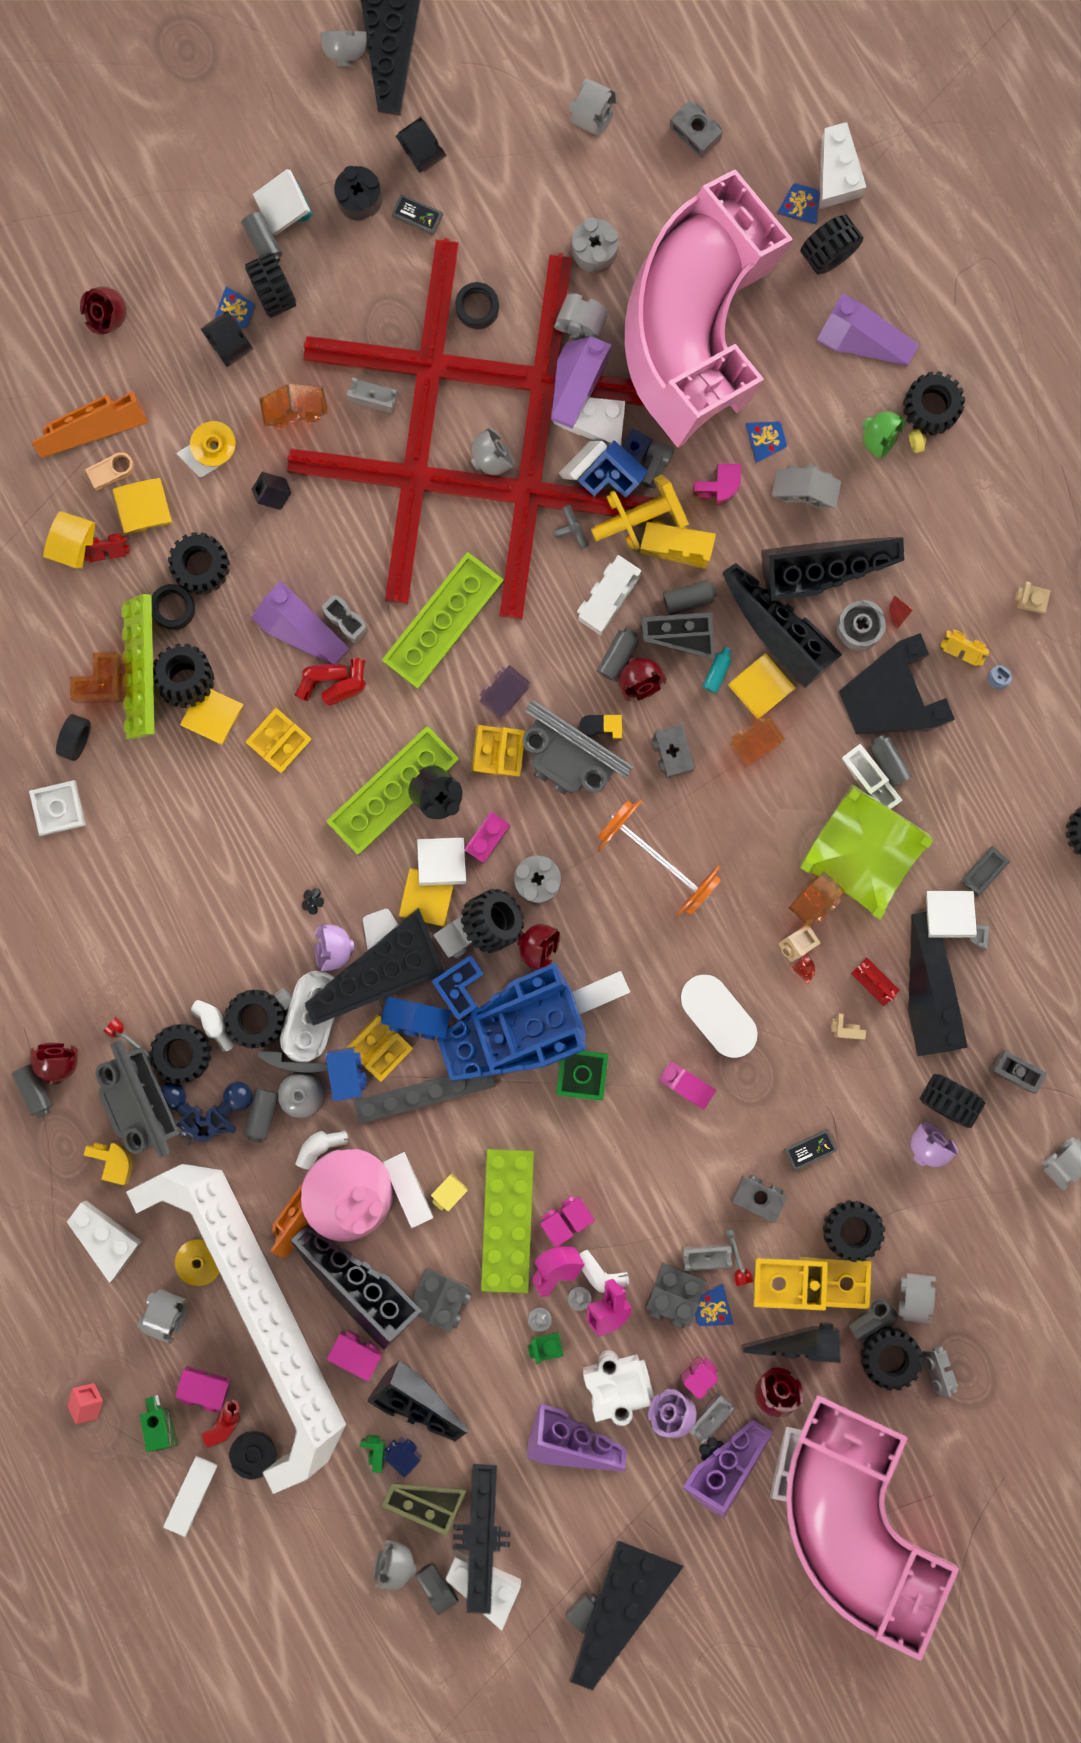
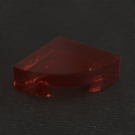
M896 596L890 602L889 614L892 624L898 629L913 610Z
M807 953L791 967L807 983L815 976V965Z

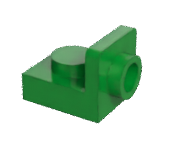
M559 1332L532 1337V1344L528 1345L530 1359L535 1358L536 1364L544 1360L564 1356Z
M366 1435V1438L361 1439L360 1447L374 1448L373 1451H369L368 1465H372V1472L382 1473L386 1440L380 1439V1436Z

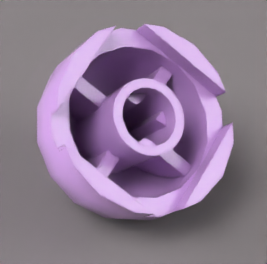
M318 925L315 932V937H319L318 944H315L317 966L322 968V972L338 970L348 962L350 954L354 952V942L349 940V936L344 929L336 925Z
M928 1122L921 1123L912 1134L910 1141L911 1149L915 1155V1161L921 1166L927 1165L940 1168L947 1165L957 1155L958 1148L951 1139L948 1142L943 1137L945 1133Z
M666 1389L664 1390L665 1392L660 1395L657 1394L653 1398L651 1406H649L648 1419L652 1423L653 1431L660 1436L680 1438L690 1432L696 1423L697 1413L695 1404L690 1397L681 1391Z

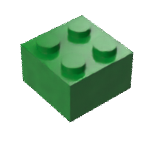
M584 1050L560 1060L556 1095L603 1101L609 1054Z

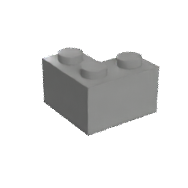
M805 465L804 468L787 466L786 469H777L772 496L786 503L805 502L818 509L836 508L841 481L833 478V474L829 472L819 471V468L814 465Z

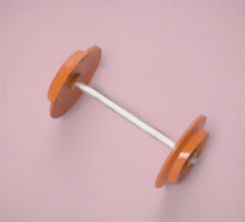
M643 799L634 804L627 801L615 816L609 815L610 822L597 836L601 841L598 851L602 850L620 828L694 891L675 914L676 918L684 912L691 916L704 901H709V895L721 881V878L717 875L721 865L718 864L697 887L624 825L625 821L641 804Z

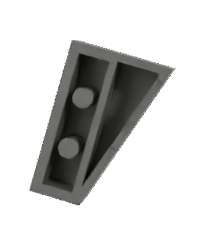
M712 612L641 617L643 641L715 659Z

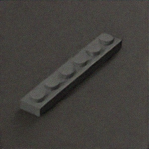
M449 1075L356 1100L354 1104L359 1123L362 1124L496 1086L493 1075L451 1081Z

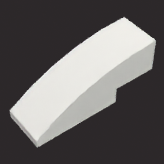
M861 744L842 757L848 770L865 793L890 809H893L902 802L901 797L888 782L889 779Z
M619 971L572 993L579 1014H582L630 993V990L622 972Z
M405 1152L384 1161L383 1163L389 1172L393 1188L411 1228L432 1219L434 1215Z
M790 1427L785 1429L770 1494L771 1499L787 1502L790 1465L802 1430Z
M199 1456L195 1457L164 1524V1528L184 1537L187 1535L217 1469V1464Z

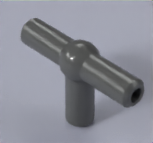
M565 505L562 510L569 524L554 530V536L558 539L574 533L580 548L584 549L589 544L582 531V525L577 520L571 505Z

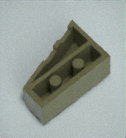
M391 1483L381 1507L447 1536L466 1489Z

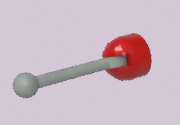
M116 1017L103 1030L112 1038L121 1036L135 1049L141 1048L123 1033L124 1025ZM144 1050L148 1061H152L151 1056H149V1052L147 1053Z
M728 1229L726 1236L730 1239L738 1267L734 1274L735 1285L737 1287L752 1283L754 1280L751 1272L742 1267L734 1239L735 1231Z

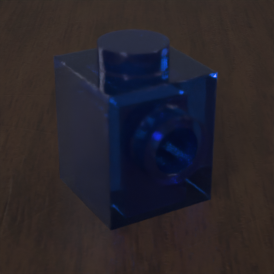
M632 428L622 448L641 464L653 439Z
M402 1437L398 1441L393 1439L384 1449L387 1452L384 1459L404 1478L421 1461L422 1455L416 1451L418 1447L410 1439L407 1438L405 1440Z

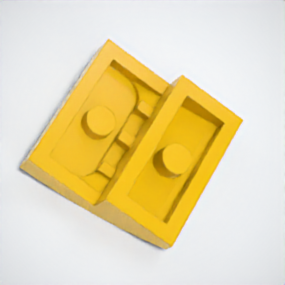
M161 478L140 481L112 490L123 534L146 531L147 528L171 524L172 520Z
M59 511L50 528L43 557L74 568H83L86 545L93 544L96 522Z
M766 653L728 684L757 720L795 689V686Z
M210 689L211 694L204 696L205 701L202 703L196 702L194 707L189 706L180 726L224 745L232 726L236 724L244 704Z
M275 707L245 742L276 770L282 773L312 738Z
M476 725L471 771L520 777L524 749L523 736L526 731Z
M410 867L399 916L406 918L419 908L424 922L444 927L454 884L419 886L418 869Z
M377 1014L345 1048L355 1047L356 1053L360 1052L364 1067L382 1082L411 1052L413 1047L398 1032L390 1031L389 1025L381 1024L382 1017Z

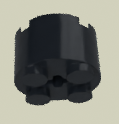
M421 116L399 131V134L395 136L419 174L427 171L447 157L443 148L439 146L435 135Z
M347 166L338 175L334 185V193L341 212L346 217L357 221L365 220L364 218L375 215L382 204V193L378 177L370 169L362 166Z
M227 311L200 329L226 367L234 364L253 350L252 345Z
M433 765L422 768L419 771L420 774L416 778L413 777L409 784L408 793L412 802L426 817L431 819H444L450 815L457 814L463 796L460 783L440 766Z

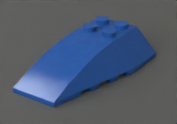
M556 963L513 980L506 985L507 988L500 993L494 994L487 1003L477 1007L471 1012V1015L464 1020L461 1019L449 1028L445 1038L437 1037L451 1081L544 1068L586 1050V1031L572 990Z

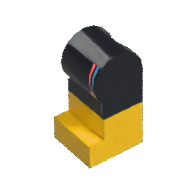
M622 715L584 716L580 720L579 731L588 737H593L596 734H612V740H622Z

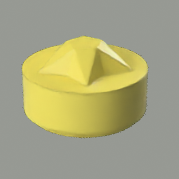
M919 429L910 431L909 441L913 452L917 454L925 451L926 437Z

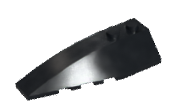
M904 538L853 539L761 550L762 571L771 601L818 595L829 588H836L852 579L864 577L867 573L875 570L879 571L904 561Z
M737 563L723 571L722 575L735 601L758 637L779 660L780 664L805 688L842 656L839 650L806 617L801 619L794 614L792 606L788 603L784 606L778 600L771 601L768 590L762 589L759 586V581Z
M927 912L912 914L908 1015L917 1056L968 1048L943 937H928Z
M305 1226L290 1240V1243L320 1282L383 1350L422 1312L390 1277L384 1273L377 1272L365 1261L362 1262L355 1258L348 1250L341 1249L333 1244L332 1240L322 1236L310 1226Z

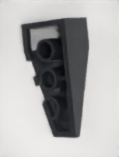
M821 1322L819 1326H810L741 1344L743 1353L776 1356V1352L781 1353V1356L792 1359L805 1355V1358H809V1361L841 1363L840 1331L837 1327H833L834 1324Z
M400 1361L386 1371L367 1402L388 1415L394 1417L395 1413L407 1417L408 1423L413 1425L415 1422L424 1424L430 1432L453 1441H457L469 1430L420 1374Z

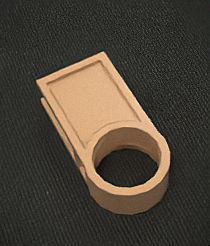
M119 452L85 470L94 489L98 491L132 474L134 462L128 454ZM125 457L130 461L128 470L122 473L115 471V461L118 458Z

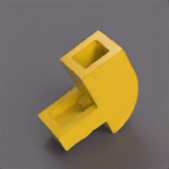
M115 1141L111 1143L110 1149H107L108 1145L99 1142L86 1146L85 1156L106 1161L101 1180L121 1185L129 1183L133 1160L130 1152L124 1145Z

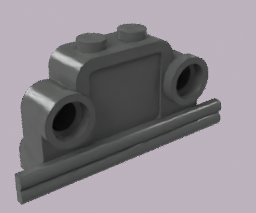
M533 699L526 708L525 712L536 719L523 736L525 749L529 753L535 754L532 759V766L536 771L534 775L544 782L547 779L555 784L553 788L561 794L565 795L566 792L575 794L582 786L590 793H597L605 787L614 771L626 778L632 770V765Z
M122 1039L110 1044L115 1059L99 1064L95 1074L98 1083L101 1085L99 1096L116 1135L123 1138L125 1147L131 1153L137 1154L153 1146L158 1158L170 1154L165 1140L180 1133L143 1047L127 1052Z

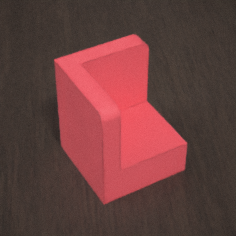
M94 1383L72 1388L67 1407L75 1424L98 1419L103 1400Z

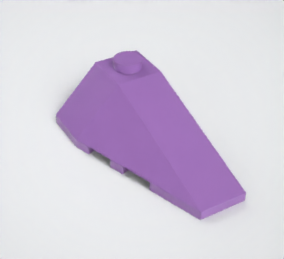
M843 293L817 338L818 342L836 352L857 354L860 357L877 358L881 361L908 366L919 347V344L866 306Z
M591 336L566 343L557 360L552 421L573 429L609 362L611 344Z
M282 581L267 594L252 616V619L268 635L278 638L293 647H297L329 664H336L350 650Z
M544 1404L539 1405L528 1438L527 1459L548 1465L612 1471L625 1470L626 1448L603 1434L597 1435L587 1429L588 1425L583 1422L577 1423L568 1417L569 1414L561 1409Z
M754 1420L750 1421L722 1447L715 1450L704 1462L697 1465L683 1488L700 1504L724 1519L773 1432Z

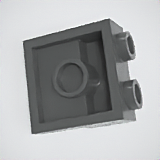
M662 1263L645 1306L646 1309L650 1310L649 1315L661 1320L663 1316L672 1319L671 1324L680 1328H684L685 1325L691 1326L707 1280Z
M426 1267L412 1300L422 1310L417 1317L429 1321L428 1323L449 1332L452 1327L457 1329L462 1317L458 1312L461 1305L467 1306L471 1293L467 1292L469 1286Z

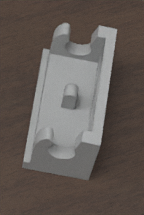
M356 378L351 379V389H348L347 392L349 402L393 414L399 391L364 382Z
M729 1244L682 1247L684 1271L732 1267V1251Z
M718 1391L696 1417V1423L690 1433L693 1436L695 1435L704 1444L733 1413L736 1407Z

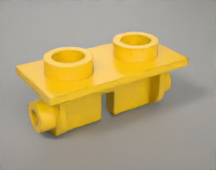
M947 630L946 637L948 640L943 638L939 646L943 648L944 652L957 658L961 650L965 651L962 660L974 666L979 665L982 667L986 659L982 656H989V649H986L987 645L978 640L973 642L965 639L966 636L957 630L952 632Z

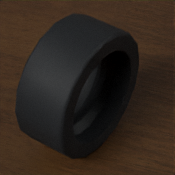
M473 282L462 287L457 294L455 305L457 316L461 323L468 328L477 330L493 324L498 316L499 301L492 287L486 283ZM482 293L488 297L491 308L485 317L475 319L466 314L464 302L469 295Z
M167 584L159 587L153 593L152 617L160 626L166 629L178 630L184 628L192 621L195 615V603L193 597L185 588L177 584ZM168 594H178L185 600L186 611L177 620H167L160 614L159 603Z
M75 714L69 715L59 733L56 754L71 761H76L87 743L91 722Z

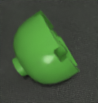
M886 411L877 413L873 418L869 416L862 426V429L865 430L863 433L865 448L879 459L881 457L884 458L898 440L896 436L898 431H903L906 419L898 414Z

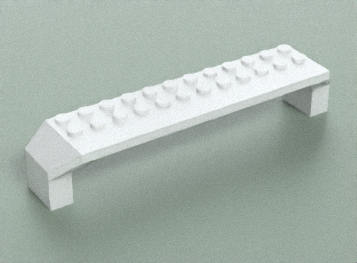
M181 1164L127 1191L126 1193L136 1213L160 1201H164L192 1214L297 1429L292 1452L277 1460L263 1474L273 1494L307 1480L328 1463L346 1423L223 1171Z

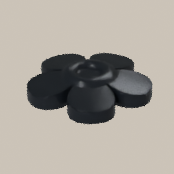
M313 888L312 891L306 890L303 897L306 900L302 902L303 910H308L311 915L317 914V907H322L324 904V899L320 897V889Z
M710 1437L707 1440V1444H702L699 1447V1452L702 1454L701 1459L705 1461L715 1450L722 1447L724 1443L717 1441L715 1437Z

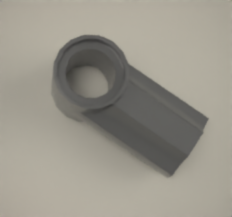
M653 439L643 466L648 473L640 482L641 485L647 488H656L653 478L661 475L664 468H667L675 448Z
M878 1299L871 1304L870 1310L851 1321L849 1327L861 1342L882 1327L890 1328L895 1325L898 1320V1314L886 1300Z
M434 1563L426 1565L416 1573V1577L426 1591L429 1603L437 1615L459 1603L453 1588L445 1583Z

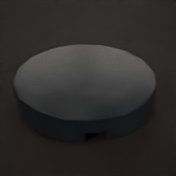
M248 1431L239 1435L232 1443L229 1452V1460L234 1472L240 1477L249 1480L263 1477V1472L275 1463L277 1457L276 1447L272 1439L265 1433L258 1431Z

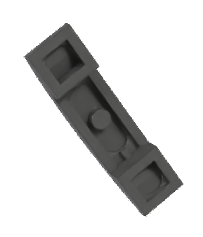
M258 1051V1057L271 1065L295 1072H322L328 1070L327 1063L284 1061V1052Z

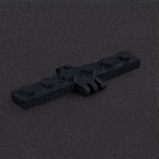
M472 1465L470 1525L454 1524L453 1530L463 1531V1534H453V1540H462V1544H453V1550L469 1551L466 1613L491 1614L493 1552H500V1547H510V1542L501 1541V1537L509 1538L510 1532L501 1531L500 1526H494L497 1465Z

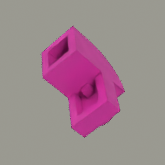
M718 464L716 468V482H694L693 496H698V499L703 500L712 499V496H716V505L729 502L737 493L740 485L741 464Z
M670 1061L659 1078L660 1082L703 1110L717 1091L672 1061Z
M555 1247L544 1252L535 1260L538 1270L532 1277V1281L539 1295L548 1297L559 1280L574 1281L585 1264L575 1247Z
M614 1279L605 1281L604 1299L587 1305V1323L598 1337L620 1328L627 1321L632 1311V1307L626 1301L625 1290Z

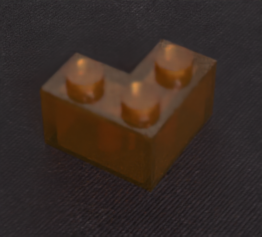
M286 384L259 399L264 426H274V429L286 428L288 423L306 420L307 423L317 422L320 420V417L328 413L323 386Z
M117 652L93 653V676L70 677V700L74 703L122 702L121 656Z

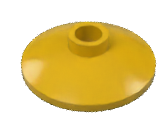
M208 421L201 424L195 429L190 439V449L194 458L199 463L209 467H216L226 463L233 456L236 448L234 433L226 424L219 421ZM213 443H218L217 449H211Z
M193 1239L186 1242L176 1254V1272L189 1285H207L215 1280L220 1273L204 1239ZM195 1259L200 1260L201 1267H194L193 1261Z

